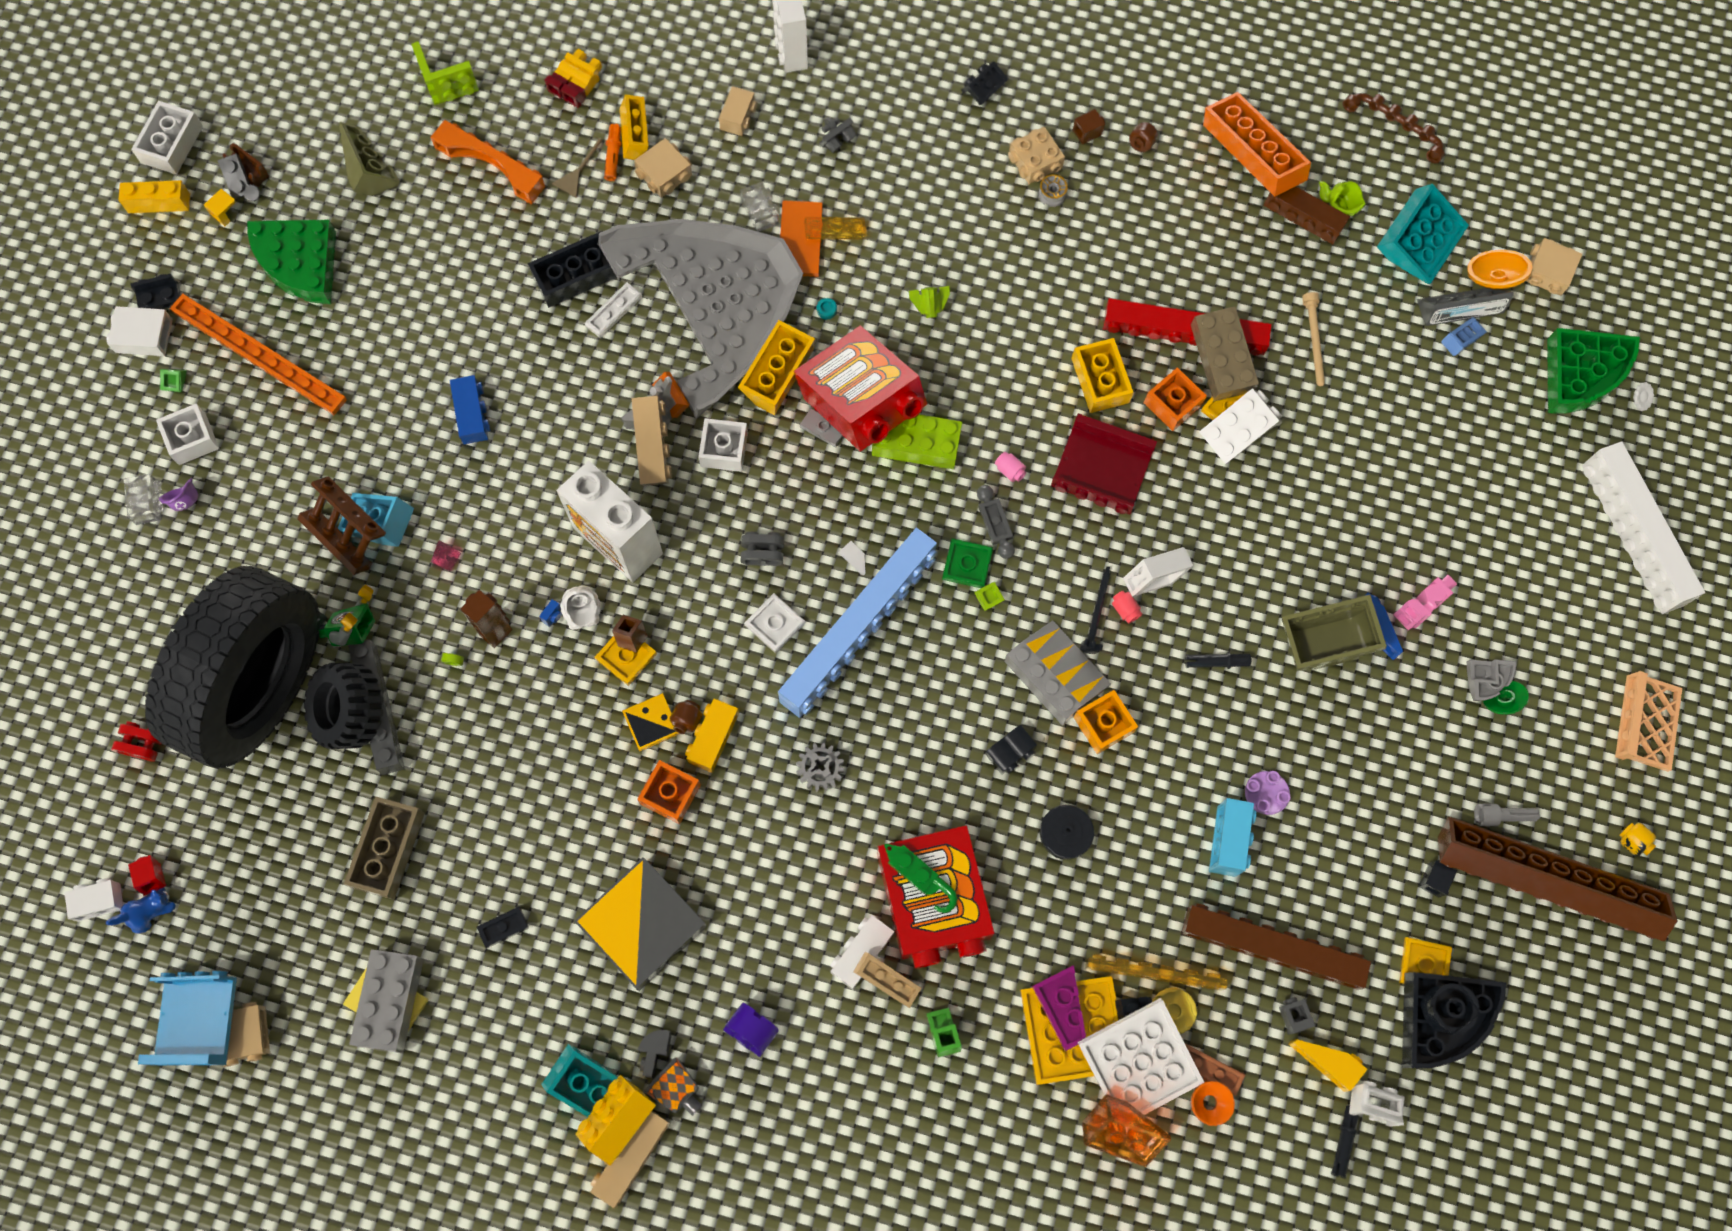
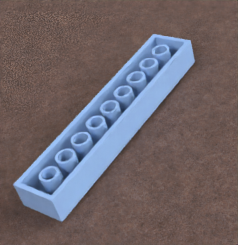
M917 527L779 689V702L799 718L803 714L807 715L814 707L812 703L817 697L822 698L828 690L826 686L831 680L835 682L842 673L840 671L845 664L848 666L855 658L854 653L858 648H864L869 641L867 637L872 631L876 633L882 626V619L885 616L889 617L894 612L897 601L899 599L901 601L904 600L909 593L908 588L912 584L916 585L923 576L921 574L925 568L929 569L934 564L937 542Z

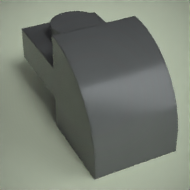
M654 1031L641 1041L638 1051L647 1053L646 1057H642L640 1071L643 1072V1077L654 1079L658 1056H668L672 1037L671 1031Z

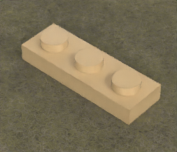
M867 952L863 954L853 971L908 1008L911 1007L921 990V987Z

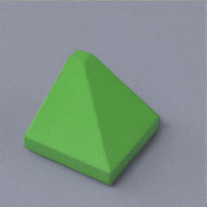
M160 369V390L182 392L187 374L186 370Z

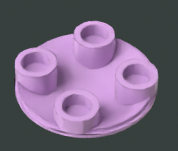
M1263 771L1254 774L1248 780L1245 786V797L1247 802L1254 803L1253 809L1257 812L1273 815L1281 812L1287 806L1290 800V790L1286 781L1276 771Z

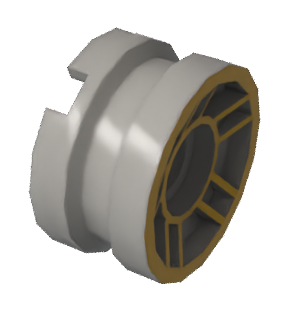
M1055 174L1044 177L1039 188L1038 197L1043 204H1048L1049 207L1060 206L1064 202L1068 190L1066 180Z

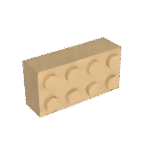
M658 396L631 398L640 485L669 484V479H672V469L670 465H667L666 458L670 457L669 445L665 444L664 439L665 436H668L667 424L662 419V415H666L665 402L661 401Z

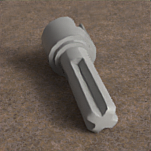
M1477 804L1474 809L1475 822L1480 824V826H1498L1501 822L1537 821L1540 819L1537 808H1500L1498 804Z

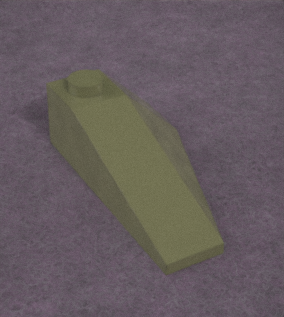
M340 122L339 128L347 178L352 190L358 194L373 196L398 186L400 181L391 165L386 166L382 161V154L372 149V142L358 126Z

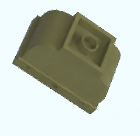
M1371 595L1282 617V623L1297 671L1313 668L1316 670L1356 660L1358 657L1385 650L1387 647Z

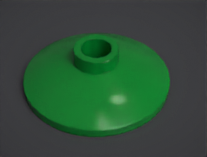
M1512 681L1509 686L1499 691V695L1484 700L1483 704L1491 712L1503 715L1519 712L1527 705L1529 693L1524 685Z

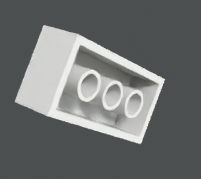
M772 0L775 24L773 25L775 47L779 51L778 59L780 66H784L785 73L808 69L806 17L802 0Z

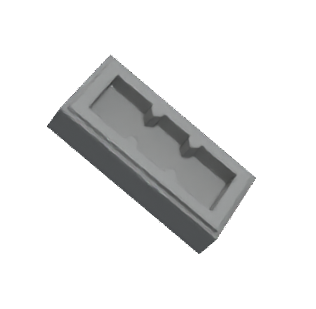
M813 409L809 410L800 423V428L833 447H836L843 437L825 418Z

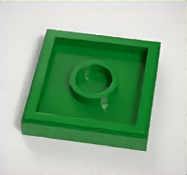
M951 538L942 580L983 588L993 547Z

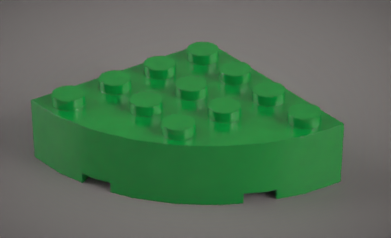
M330 220L247 221V235L251 250L264 272L275 285L284 292L303 298L305 301L331 304L336 231Z
M1557 328L1547 339L1548 413L1565 414L1577 412L1594 406L1605 399L1630 373L1639 352L1640 337Z

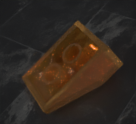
M1108 1094L1101 1099L1082 1121L1085 1146L1147 1167L1171 1141V1136L1130 1103Z

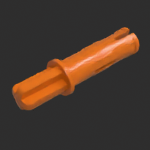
M610 124L608 139L606 140L607 154L604 179L607 181H615L617 178L619 148L622 145L620 141L621 127L619 124Z

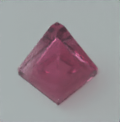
M439 540L431 563L450 572L461 553Z

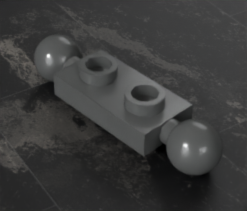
M982 485L977 490L978 499L984 502L979 504L978 507L992 545L1000 544L998 547L1000 557L1009 559L1015 553L1013 544L1008 542V540L1013 539V534L999 498L992 500L994 495L993 489L988 485Z

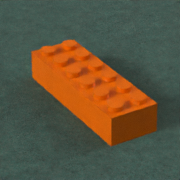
M1239 92L1205 108L1203 126L1274 197L1308 180L1311 162Z

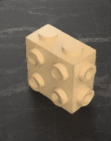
M1045 127L1034 129L1028 135L1014 139L1010 143L1008 153L1010 161L1013 164L1015 163L1020 176L1023 179L1025 178L1028 184L1035 181L1039 182L1045 176L1059 172L1063 168L1065 159L1064 154Z
M666 138L634 160L635 173L640 180L644 179L649 189L653 193H657L661 198L666 194L672 193L678 185L687 182L692 176L691 161L688 157H683L679 153L677 146L674 143H670Z
M1544 238L1539 245H1534L1530 253L1533 256L1530 260L1532 263V273L1526 281L1533 286L1548 290L1552 294L1562 296L1571 284L1582 253Z
M257 1002L242 1004L240 1009H233L227 1062L224 1067L238 1065V1060L247 1059V1062L258 1061L262 1059V1055L270 1054L265 1006L257 1005Z

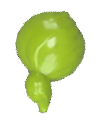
M1320 181L1318 183L1320 185V198L1348 216L1355 215L1366 205L1360 186L1353 181L1339 182L1332 190L1326 182Z

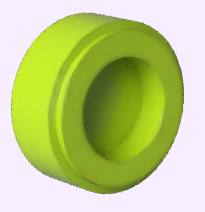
M442 653L441 662L452 666H462L464 657L456 654Z

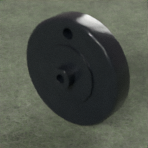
M1060 805L1051 809L1044 816L1039 829L1040 840L1043 847L1052 856L1063 860L1076 859L1082 856L1092 845L1094 826L1088 814L1082 809L1073 805Z

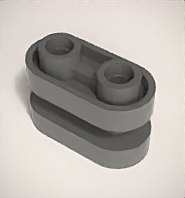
M750 531L742 536L741 546L747 549L741 552L740 562L742 564L753 566H779L783 564L784 554L777 551L784 548V537L780 536V533L769 532L768 534H759Z

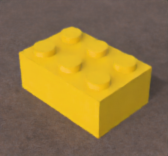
M1111 338L1075 347L1071 359L1090 413L1129 404L1134 392L1115 339Z
M619 1075L617 1079L611 1082L603 1098L595 1103L593 1111L588 1118L580 1123L575 1135L591 1153L611 1166L656 1104L641 1089Z

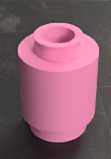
M1003 452L995 461V465L998 466L997 469L1011 482L1016 480L1019 482L1026 475V466L1012 453Z

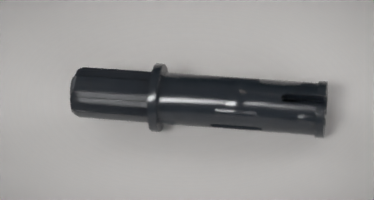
M1227 652L1226 654L1185 655V661H1196L1186 662V668L1227 667V669H1230L1231 667H1249L1252 663L1250 654H1230V652Z
M1350 1105L1346 1106L1342 1126H1339L1341 1131L1331 1175L1340 1176L1344 1179L1347 1177L1346 1174L1355 1135H1358L1356 1128L1359 1115L1349 1114Z

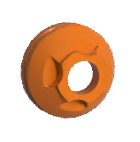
M1207 1081L1197 1086L1192 1093L1191 1108L1199 1121L1210 1126H1218L1226 1123L1231 1118L1235 1108V1101L1227 1086L1216 1081ZM1208 1095L1213 1096L1216 1100V1105L1211 1110H1207L1203 1105V1100Z

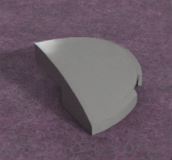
M1467 661L1468 684L1473 701H1484L1494 698L1500 694L1499 691L1509 686L1515 674L1516 661Z

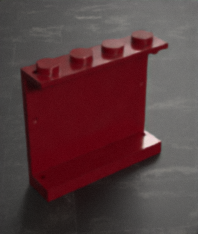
M1078 413L1053 477L1051 487L1062 493L1074 494L1078 499L1093 501L1100 507L1107 506L1114 509L1117 513L1130 515L1157 441Z

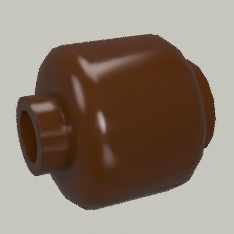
M1141 122L1133 129L1129 136L1130 145L1138 152H1147L1157 141L1158 132L1151 123Z
M691 700L677 703L670 716V722L674 726L673 729L680 734L694 732L702 719V712L700 706Z

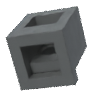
M1296 997L1283 1001L1284 1006L1279 1007L1287 1027L1288 1035L1315 1027L1305 999L1298 1001ZM1291 1011L1297 1013L1296 1019H1293Z

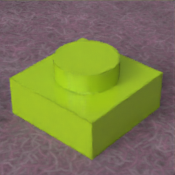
M995 582L974 592L984 611L1004 601Z

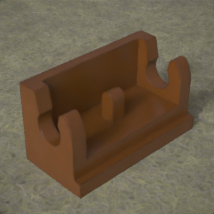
M234 142L230 145L231 155L239 154L250 182L249 185L259 187L269 177L263 164ZM223 153V158L228 157L227 154Z

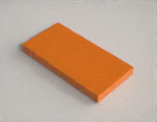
M782 201L780 238L785 240L800 266L803 276L819 277L822 202Z

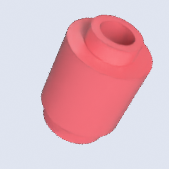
M1121 591L1113 597L1112 605L1123 621L1126 620L1130 624L1142 616L1141 607L1130 592L1125 593Z

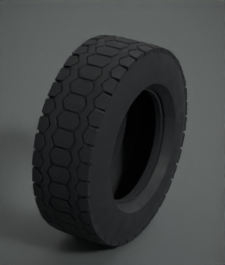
M240 566L228 570L227 573L224 572L216 580L210 582L205 587V590H202L193 599L194 602H191L183 611L184 616H180L173 626L174 631H170L164 642L165 647H162L156 659L158 662L154 664L151 673L152 678L149 679L147 688L145 718L151 735L167 747L214 768H226L242 761L253 753L255 748H258L265 741V738H268L275 730V726H278L284 718V713H287L291 707L292 700L298 695L301 689L300 685L304 683L308 674L306 671L310 669L319 637L320 612L313 595L293 583L253 566Z

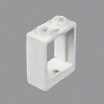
M1182 547L1143 559L1123 580L1132 597L1174 584L1193 567V564L1185 548Z

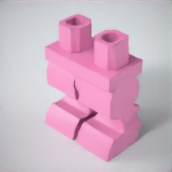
M1449 575L1442 580L1438 577L1415 599L1407 601L1393 615L1407 630L1417 628L1432 614L1434 609L1453 594L1451 589L1457 583Z

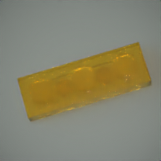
M805 217L804 220L806 239L865 240L867 236L865 218Z

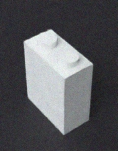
M115 306L114 314L111 316L110 333L107 334V344L115 353L165 356L173 319L164 309Z

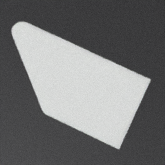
M850 541L838 553L861 575H865L864 552Z

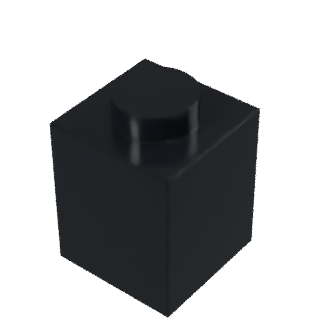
M1440 860L1430 862L1418 887L1438 898L1445 896L1449 891L1457 870L1440 863Z

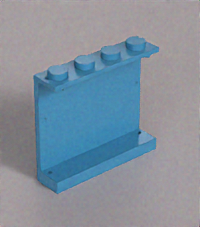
M212 971V975H210V972H195V976L189 972H178L177 976L175 973H161L160 977H150L149 981L163 983L164 988L154 1055H139L138 1065H226L237 977L227 976L225 971Z

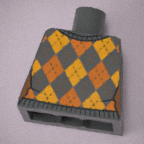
M677 1057L644 1090L646 1094L676 1114L684 1107L694 1116L702 1107L693 1097L700 1088Z

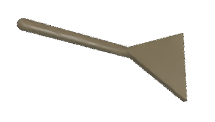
M599 138L578 169L551 184L576 198L580 172L600 145L602 139Z

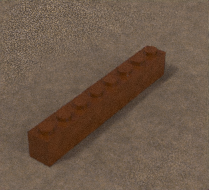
M1195 903V906L1191 905L1187 908L1181 932L1182 935L1356 990L1366 988L1371 961L1365 960V956L1362 954L1351 952L1349 955L1343 953L1342 949L1336 946L1328 945L1327 948L1319 945L1320 942L1314 939L1306 938V941L1297 938L1298 935L1292 932L1284 931V933H1279L1272 926L1262 924L1260 927L1254 925L1250 919L1240 917L1238 920L1230 917V913L1217 910L1216 913L1208 910L1209 907L1203 904Z

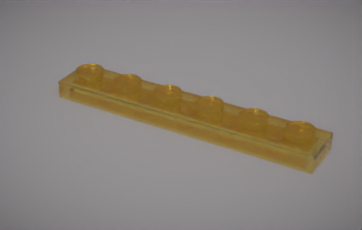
M1093 955L1092 958L1086 959L1085 969L1220 991L1227 989V979H1221V975L1216 973H1207V976L1198 975L1196 970L1184 969L1183 973L1175 971V967L1161 966V969L1152 968L1151 963L1138 962V965L1129 964V960L1115 958L1114 962L1106 960V956Z

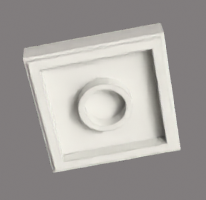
M773 593L747 619L744 625L774 653H777L805 624V620Z

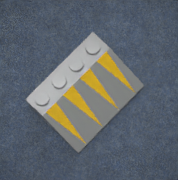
M1053 620L1018 644L1006 655L1004 660L1062 726L1073 718L1078 710L1087 706L1111 685Z

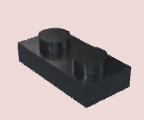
M517 907L477 926L485 948H489L529 929L521 907Z

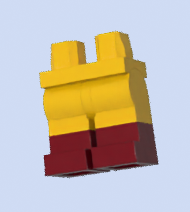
M577 49L573 54L567 52L564 56L565 59L560 62L552 75H548L544 79L548 92L564 99V101L579 109L595 84L599 82L598 74L602 69V64L596 58H592L589 63H586L587 55L584 51Z

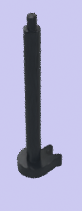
M1108 566L1105 572H1103L1088 638L1082 641L1080 650L1087 654H1096L1102 651L1103 644H1096L1095 637L1110 579V567Z

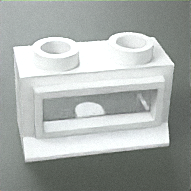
M1362 1081V1084L1355 1085L1352 1089L1349 1114L1369 1115V1120L1387 1121L1386 1126L1404 1125L1403 1109L1405 1097L1397 1095L1396 1089L1383 1088L1381 1090L1377 1088V1084L1374 1082Z

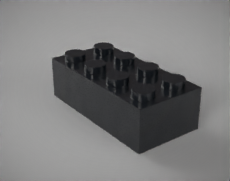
M603 231L528 263L532 277L548 308L617 278L598 245L599 233Z

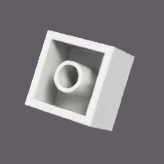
M197 403L156 420L169 456L178 465L219 449L206 413Z
M705 418L698 457L700 467L742 472L748 436L747 423Z

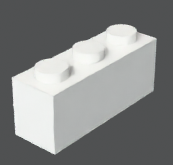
M873 915L869 919L865 917L857 928L860 930L855 938L851 936L844 945V948L847 950L842 956L837 955L830 964L833 968L831 974L852 990L861 980V977L853 971L863 954L867 952L877 958L894 934L892 929Z

